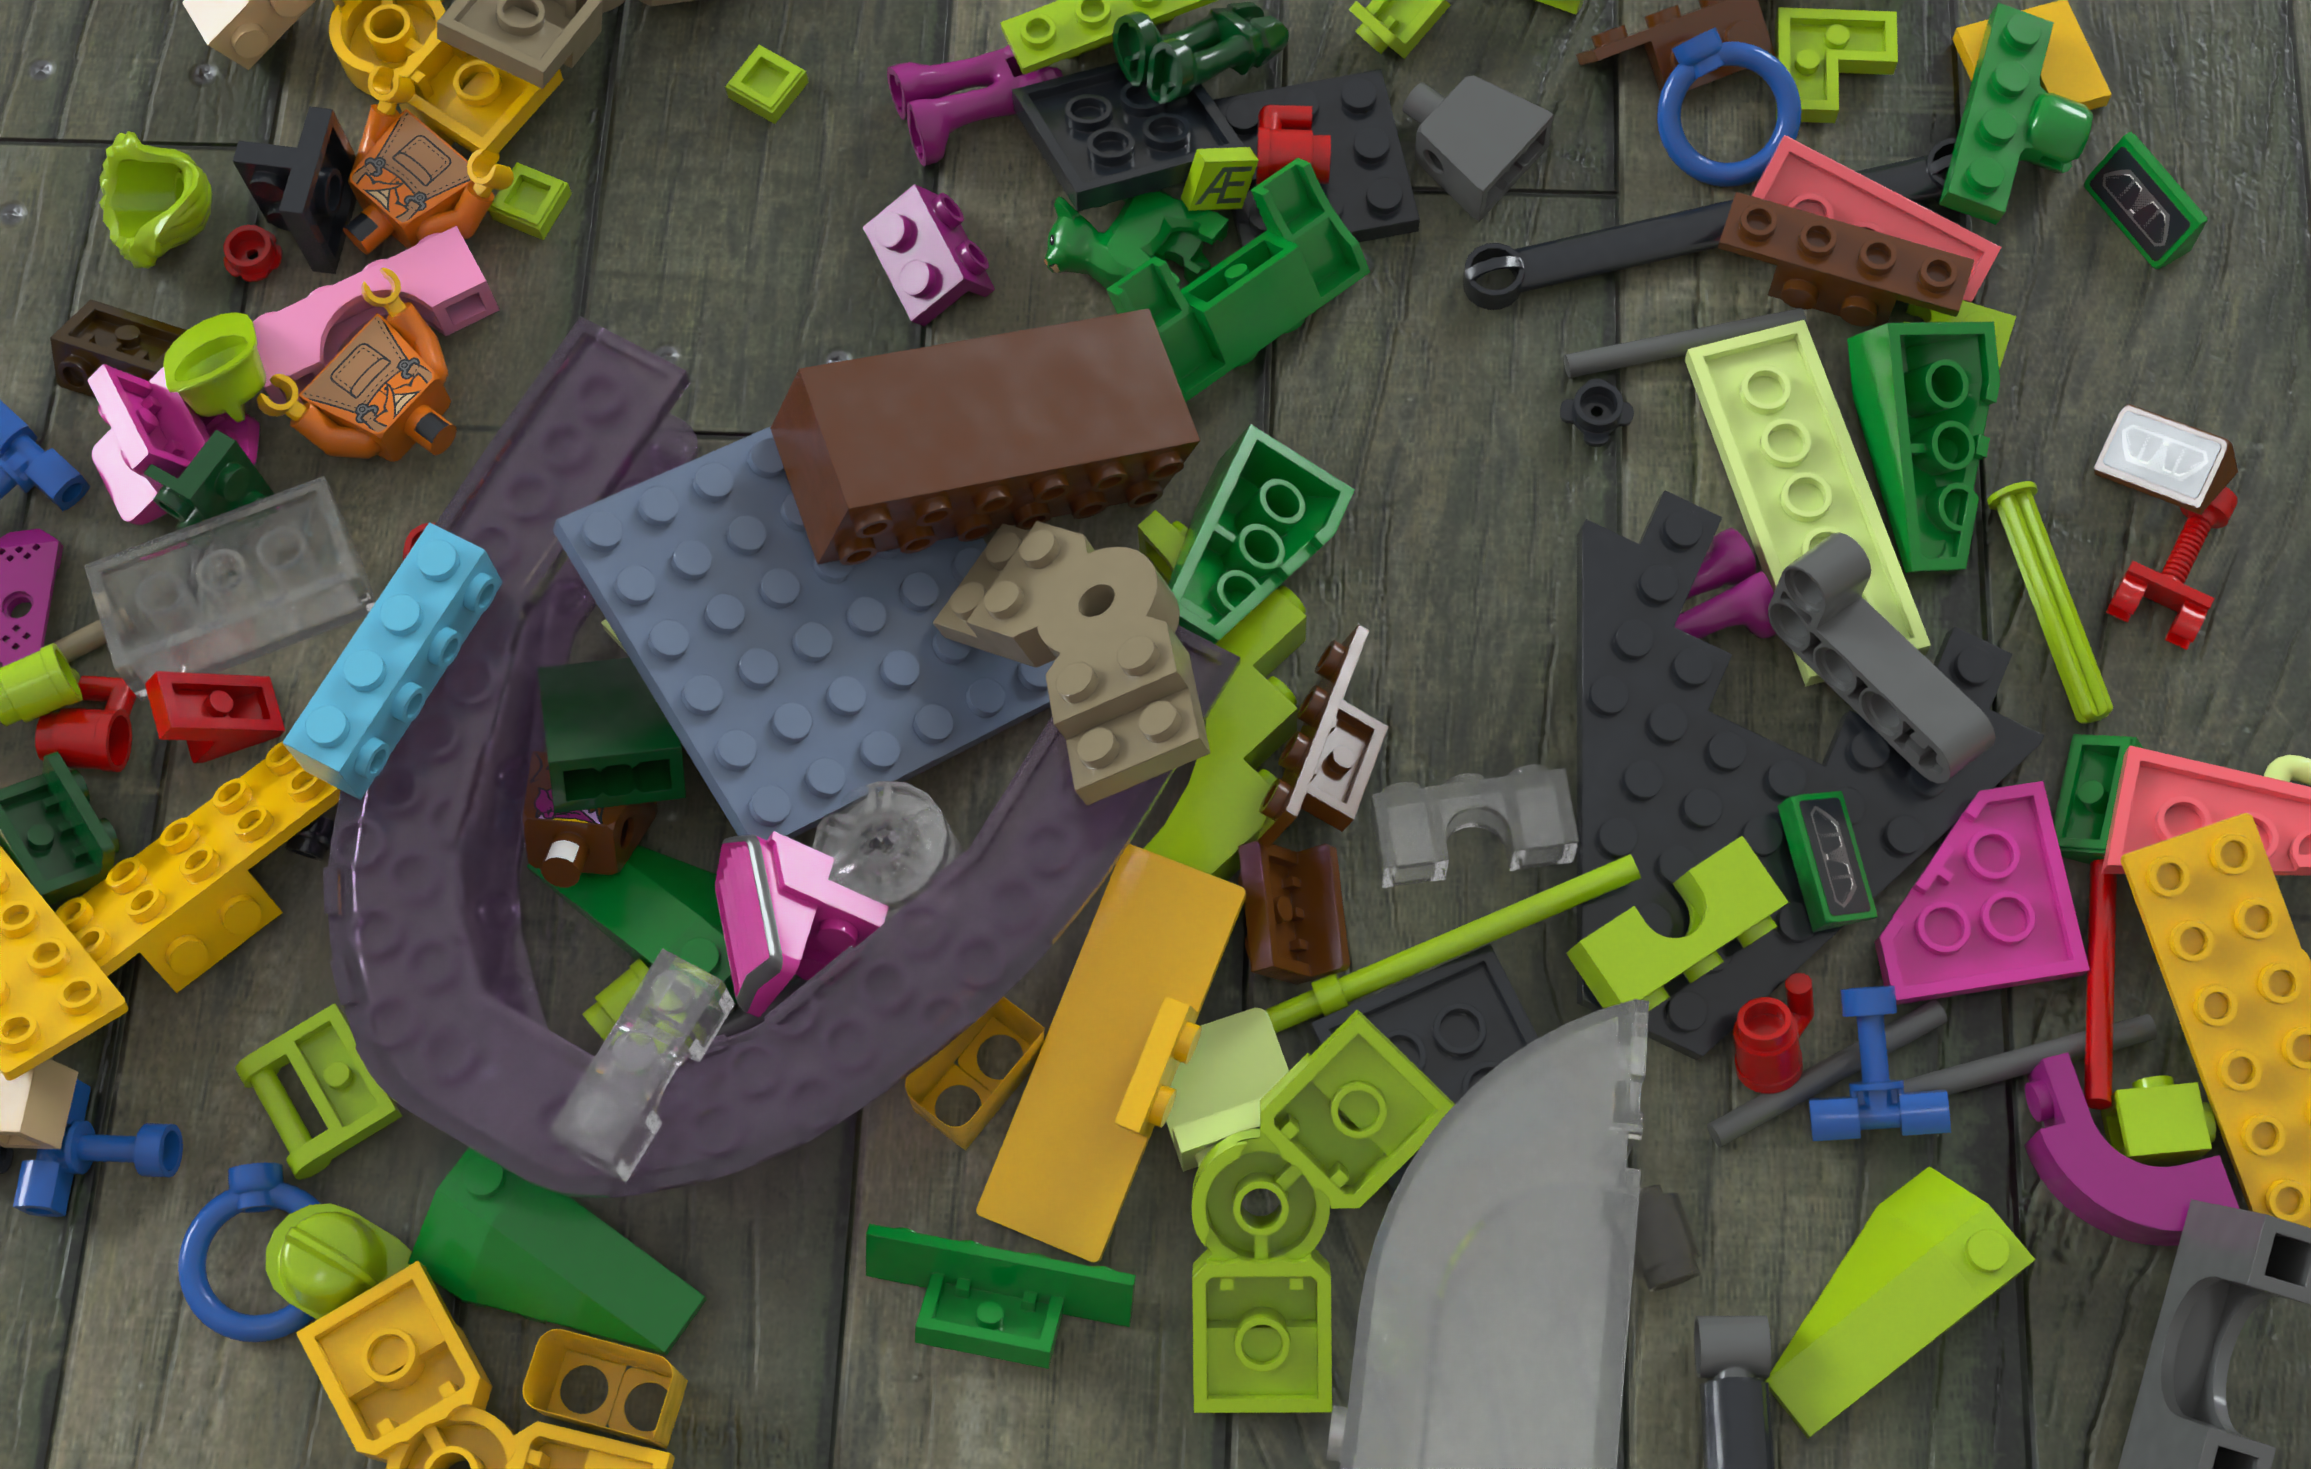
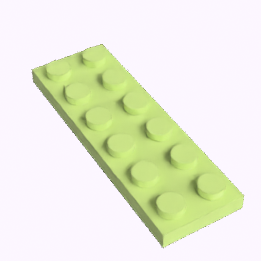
M1805 320L1688 349L1685 363L1761 568L1768 578L1773 592H1775L1782 572L1787 566L1831 534L1839 532L1846 534L1857 541L1870 561L1871 576L1862 597L1923 655H1926L1931 646ZM1793 651L1805 687L1825 682Z

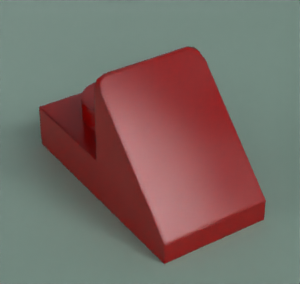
M156 671L145 683L159 739L186 740L193 763H204L280 737L285 732L270 676Z

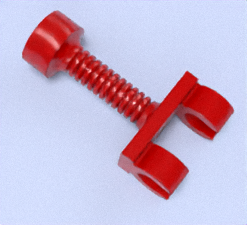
M2225 487L2201 515L2180 507L2182 514L2188 519L2162 572L2159 573L2132 561L2124 573L2106 613L2128 623L2142 597H2146L2178 612L2165 640L2187 650L2190 643H2193L2215 598L2185 585V582L2210 529L2223 528L2228 524L2238 504V498L2234 492Z

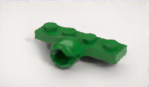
M1999 2L1990 14L1939 205L1996 225L2006 212L2018 161H2024L2054 173H2065L2072 167L2071 161L2078 159L2082 154L2091 132L2092 112L2084 104L2054 93H2047L2040 85V75L2054 22Z

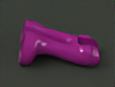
M1009 44L1005 48L973 58L935 65L907 62L889 66L887 69L892 100L900 118L908 120L912 145L923 167L937 163L944 157L949 134L956 129L977 121L1016 114L1013 108L1012 89L1062 77L1063 74L1057 67H1049L1050 65L1023 75ZM986 87L982 89L968 91L965 93L950 95L952 93L967 88Z
M1731 527L1714 536L1686 600L1721 588L1723 585L1733 587L1704 603L1680 613L1674 627L1698 639L1736 625H1744L1758 638H1770L1777 635L1768 616V607L1774 592L1763 571L1756 573V560L1752 549L1736 529Z

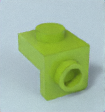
M1372 0L1366 8L1355 1L1348 10L1362 21V24L1355 32L1377 52L1382 54L1389 46L1405 59L1451 4L1446 0Z

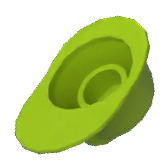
M233 312L203 320L185 331L172 343L165 353L163 366L167 389L169 392H177L195 413L201 417H211L227 413L238 423L244 421V404L255 397L266 383V373L257 349L258 341L254 323L249 316Z
M331 1203L314 1204L289 1214L274 1229L266 1248V1272L273 1289L289 1304L318 1320L408 1267L412 1251L398 1238L352 1210Z

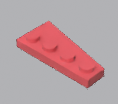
M1786 135L1781 138L1751 195L1974 259L1963 300L1967 302L1973 301L2002 248Z
M2129 746L2123 758L2101 874H2125L2121 864V857L2126 853L2239 814L2249 813L2253 816L2274 875L2311 876V787Z

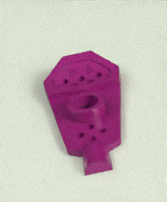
M40 528L9 532L0 538V664H2V667L40 651L44 647L57 569L60 568L63 545L58 539ZM21 603L32 604L30 611L20 618H12V611L17 605Z

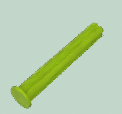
M2031 481L2006 486L1988 497V506L1990 509L1998 511L2076 720L2081 724L2102 720L2112 712L2113 704L2033 496L2038 492L2037 486Z

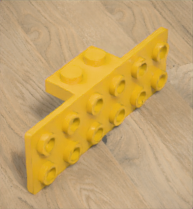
M280 742L267 753L264 760L240 778L224 783L218 788L212 799L189 816L169 824L157 840L134 857L126 858L117 863L109 871L106 879L92 887L82 896L68 900L55 913L107 977L140 952L169 986L178 993L283 913L272 897L250 873L249 869L337 804L348 793L305 772L284 744Z
M2243 813L2126 853L2121 857V864L2249 1211L2267 1214L2311 1228V959L2301 948L2253 816L2249 813Z
M1125 844L1123 846L976 1208L979 1216L1093 1263L1101 1261L1154 1126L1162 1128L1173 1107L1177 1090L1170 1086L1179 1063L1188 1064L1198 1044L1202 1026L1195 1023L1246 898V891L1242 886L1135 845Z
M0 846V1072L6 1080L11 1081L125 1014L129 1008L121 993Z

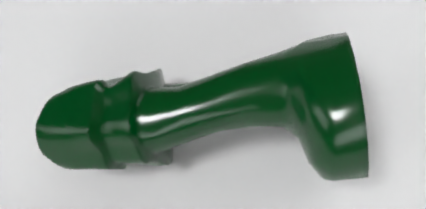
M1242 2L1230 3L1226 8H1212L1205 18L1180 31L1160 35L1149 15L1136 11L1117 19L1114 24L1112 37L1118 64L1127 80L1133 86L1147 84L1148 94L1153 101L1167 103L1186 97L1195 87L1228 68L1235 70L1240 75H1245L1252 67H1261L1284 49L1288 43L1289 33L1284 24L1272 16L1264 17L1263 10L1255 3Z

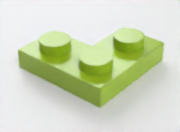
M1778 7L1775 18V55L1790 72L1798 88L1802 109L1801 122H1836L1839 113V73L1894 75L1898 63L1897 12ZM1775 100V111H1776V121H1777V104H1776V100Z

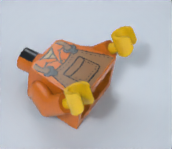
M386 66L375 67L368 77V90L375 99L379 100V103L371 105L348 180L363 211L349 222L343 230L353 244L366 255L371 253L390 235L395 237L407 249L417 245L421 239L428 235L443 233L455 226L458 227L464 240L469 239L475 234L494 201L492 190H504L511 186L514 180L513 172L508 166L496 164L500 158L499 153L487 149L476 150L471 154L469 160H466L409 110L405 109L400 114L396 110L397 104H405L410 101L414 96L415 86L409 77L398 75L393 82L392 90H390L394 70Z
M381 268V274L391 284V295L386 298L375 296L365 281L362 283L361 290L365 301L370 305L384 307L389 313L387 318L385 319L376 313L299 395L298 387L290 377L284 374H275L269 380L275 387L284 391L286 403L276 404L268 396L260 393L257 396V404L259 409L269 416L287 415L291 418L290 426L329 456L370 459L378 455L390 462L400 460L416 442L433 455H439L449 448L457 432L456 426L442 417L451 403V399L443 386L449 374L436 334L411 302L404 304L399 298L401 283L397 274L390 269ZM298 396L300 397L304 405L297 401Z

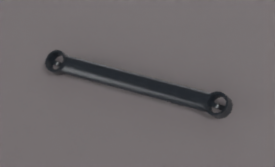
M1947 138L1938 142L1926 156L1856 172L1915 203L1929 199H1935L1940 202L1945 180L1938 175L1949 168L1957 138ZM1733 200L1517 249L1501 243H1486L1475 248L1468 255L1463 275L1464 292L1468 299L1476 306L1487 310H1499L1512 305L1522 292L1718 248ZM1505 268L1511 270L1516 278L1510 286L1501 290H1490L1476 282L1479 277L1488 272Z

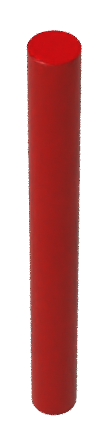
M2104 859L2094 860L2090 863L2088 965L2090 970L2087 972L2084 1097L2088 1108L2096 1110L2108 1109L2112 1106L2117 874H2101Z

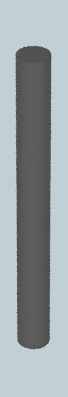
M1802 308L1565 354V370L1568 378H1574L1685 356L1690 348L1805 320L1807 324L1806 316Z
M1933 999L1885 1026L1887 1055L1947 1023V1015L1937 1000ZM1859 1041L1804 1070L1800 1079L1791 1088L1774 1094L1762 1093L1708 1123L1707 1128L1714 1142L1721 1148L1860 1071Z
M2144 1014L2115 1022L2113 1051L2155 1040L2157 1038V1029L2153 1018L2149 1014ZM2086 1030L1904 1079V1091L1946 1090L1949 1096L2030 1074L2043 1058L2068 1052L2072 1062L2085 1059Z

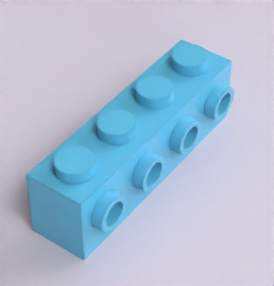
M430 522L428 523L282 742L305 772L359 800L362 799L375 777L383 770L390 754L411 722L422 710L426 699L447 667L458 655L462 644L483 612L490 606L496 592L503 583L485 549Z

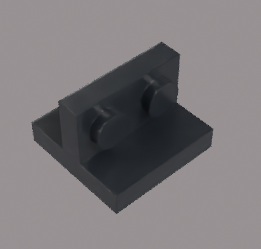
M309 106L297 148L239 140L233 163L267 223L292 233L313 272L336 274L347 236L343 228L351 222L357 201L348 183L356 155L333 109Z

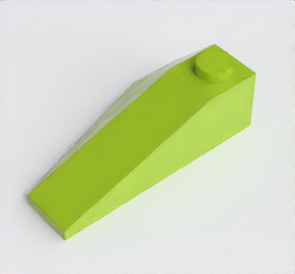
M1929 1166L1875 1208L1816 1303L1774 1365L1769 1378H1766L1764 1382L1769 1383L1771 1394L1807 1439H1809L2017 1277L2035 1261V1258L1988 1203Z

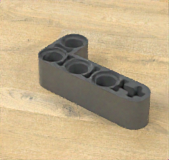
M1840 532L1833 533L1784 569L1768 607L1770 623L1781 640L1920 774L1937 784L1945 783L1994 745L1996 738L1994 728L1989 718L1973 701L1862 597L1871 576L1870 561L1857 541Z

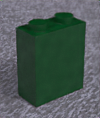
M630 657L537 667L554 813L686 798L681 741Z

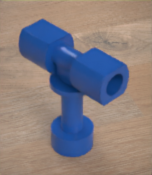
M0 400V500L15 486L25 494L36 486L62 511L74 506L87 493L90 485L53 448L44 451L36 443L38 438L30 427Z
M1895 986L1840 989L1842 1016H1856L1862 1081L1849 1083L1850 1096L1809 1099L1812 1140L1861 1138V1130L1900 1128L1902 1136L1951 1133L1949 1101L1946 1090L1905 1092L1904 1080H1890L1884 1014L1897 1013Z
M77 1079L61 1149H38L35 1160L22 1161L13 1207L29 1215L45 1217L65 1216L73 1175L86 1173L93 1161L134 1163L138 1174L143 1177L170 1178L176 1174L182 1160L183 1139L181 1131L175 1124L146 1123L139 1129L137 1136L95 1135L92 1124L84 1121L91 1087Z

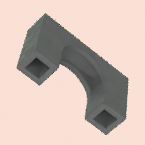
M2191 1199L2118 1469H2271L2276 1447L2239 1434L2230 1421L2226 1402L2227 1374L2237 1338L2249 1316L2262 1302L2272 1297H2282L2311 1305V1228L2267 1214Z

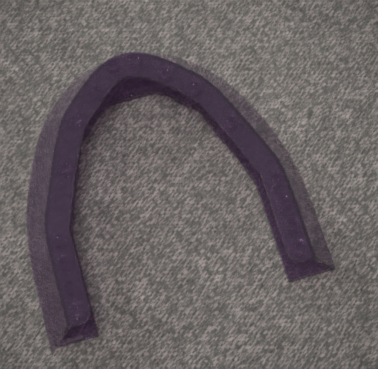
M581 316L487 446L435 524L485 549L503 583L496 592L490 606L483 612L462 644L458 655L447 667L426 699L422 710L411 722L390 754L383 770L375 777L362 799L359 800L342 790L340 791L331 838L328 867L323 868L324 911L329 921L333 957L330 963L341 1006L346 1011L357 1045L355 1048L376 1083L407 1112L530 1184L574 1197L615 1198L663 1191L710 1181L785 1154L805 1145L847 1119L937 1055L1008 993L1035 966L1101 887L1125 851L1175 769L1087 806L1075 792L1066 739L1055 727L1053 717H1051L970 848L932 878L934 882L910 903L903 906L898 913L855 948L852 945L765 1015L764 1022L729 1037L722 1034L698 1043L668 1049L669 1054L631 1062L629 1058L616 1060L598 1059L551 1032L542 1010L519 911L520 867L525 845L523 809L530 761L533 751L544 752L546 746L537 667L568 664L575 636L597 605L552 530L556 519L692 461L698 455V440L692 427L669 413L690 384L686 370ZM1178 625L1175 634L1190 655L1202 716L1205 722L1239 666L1240 657Z

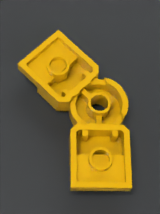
M332 0L335 9L331 14L329 22L330 41L349 80L358 89L371 95L368 90L367 81L369 74L377 66L393 68L394 77L390 83V90H392L393 82L398 75L409 77L414 83L415 93L410 101L405 104H399L402 112L405 109L409 110L450 146L456 142L472 153L478 149H487L499 153L564 80L559 69L542 89L437 39V21L446 12L442 5L444 0Z
M419 1261L409 1265L296 1332L356 1451L372 1460L387 1463L385 1469H448L459 1461H468L471 1469H672L675 1456L668 1452L540 1421L533 1423L516 1434L507 1424L486 1412L485 1409L493 1386L462 1328L454 1322L426 1267Z

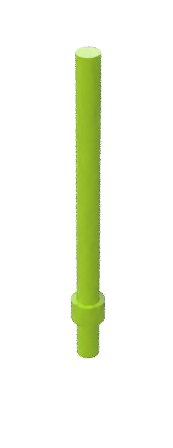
M1629 854L1338 978L1337 974L1333 973L1311 982L1312 990L1265 1010L1270 1017L1275 1033L1321 1014L1328 1016L1350 1006L1349 1002L1639 880L1641 875L1632 855Z

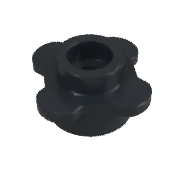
M1603 379L1589 380L1577 391L1574 399H1566L1562 402L1559 412L1562 421L1567 424H1574L1584 434V442L1592 447L1604 446L1608 442L1609 434L1619 426L1625 427L1630 425L1634 416L1631 404L1623 402V397L1619 390ZM1599 409L1602 411V415L1595 417L1591 414V411Z

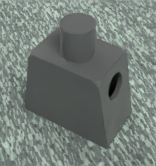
M1475 75L1464 77L1447 97L1421 82L1410 92L1402 109L1405 114L1421 124L1416 133L1414 157L1417 163L1478 222L1484 218L1549 147L1554 116L1548 110Z

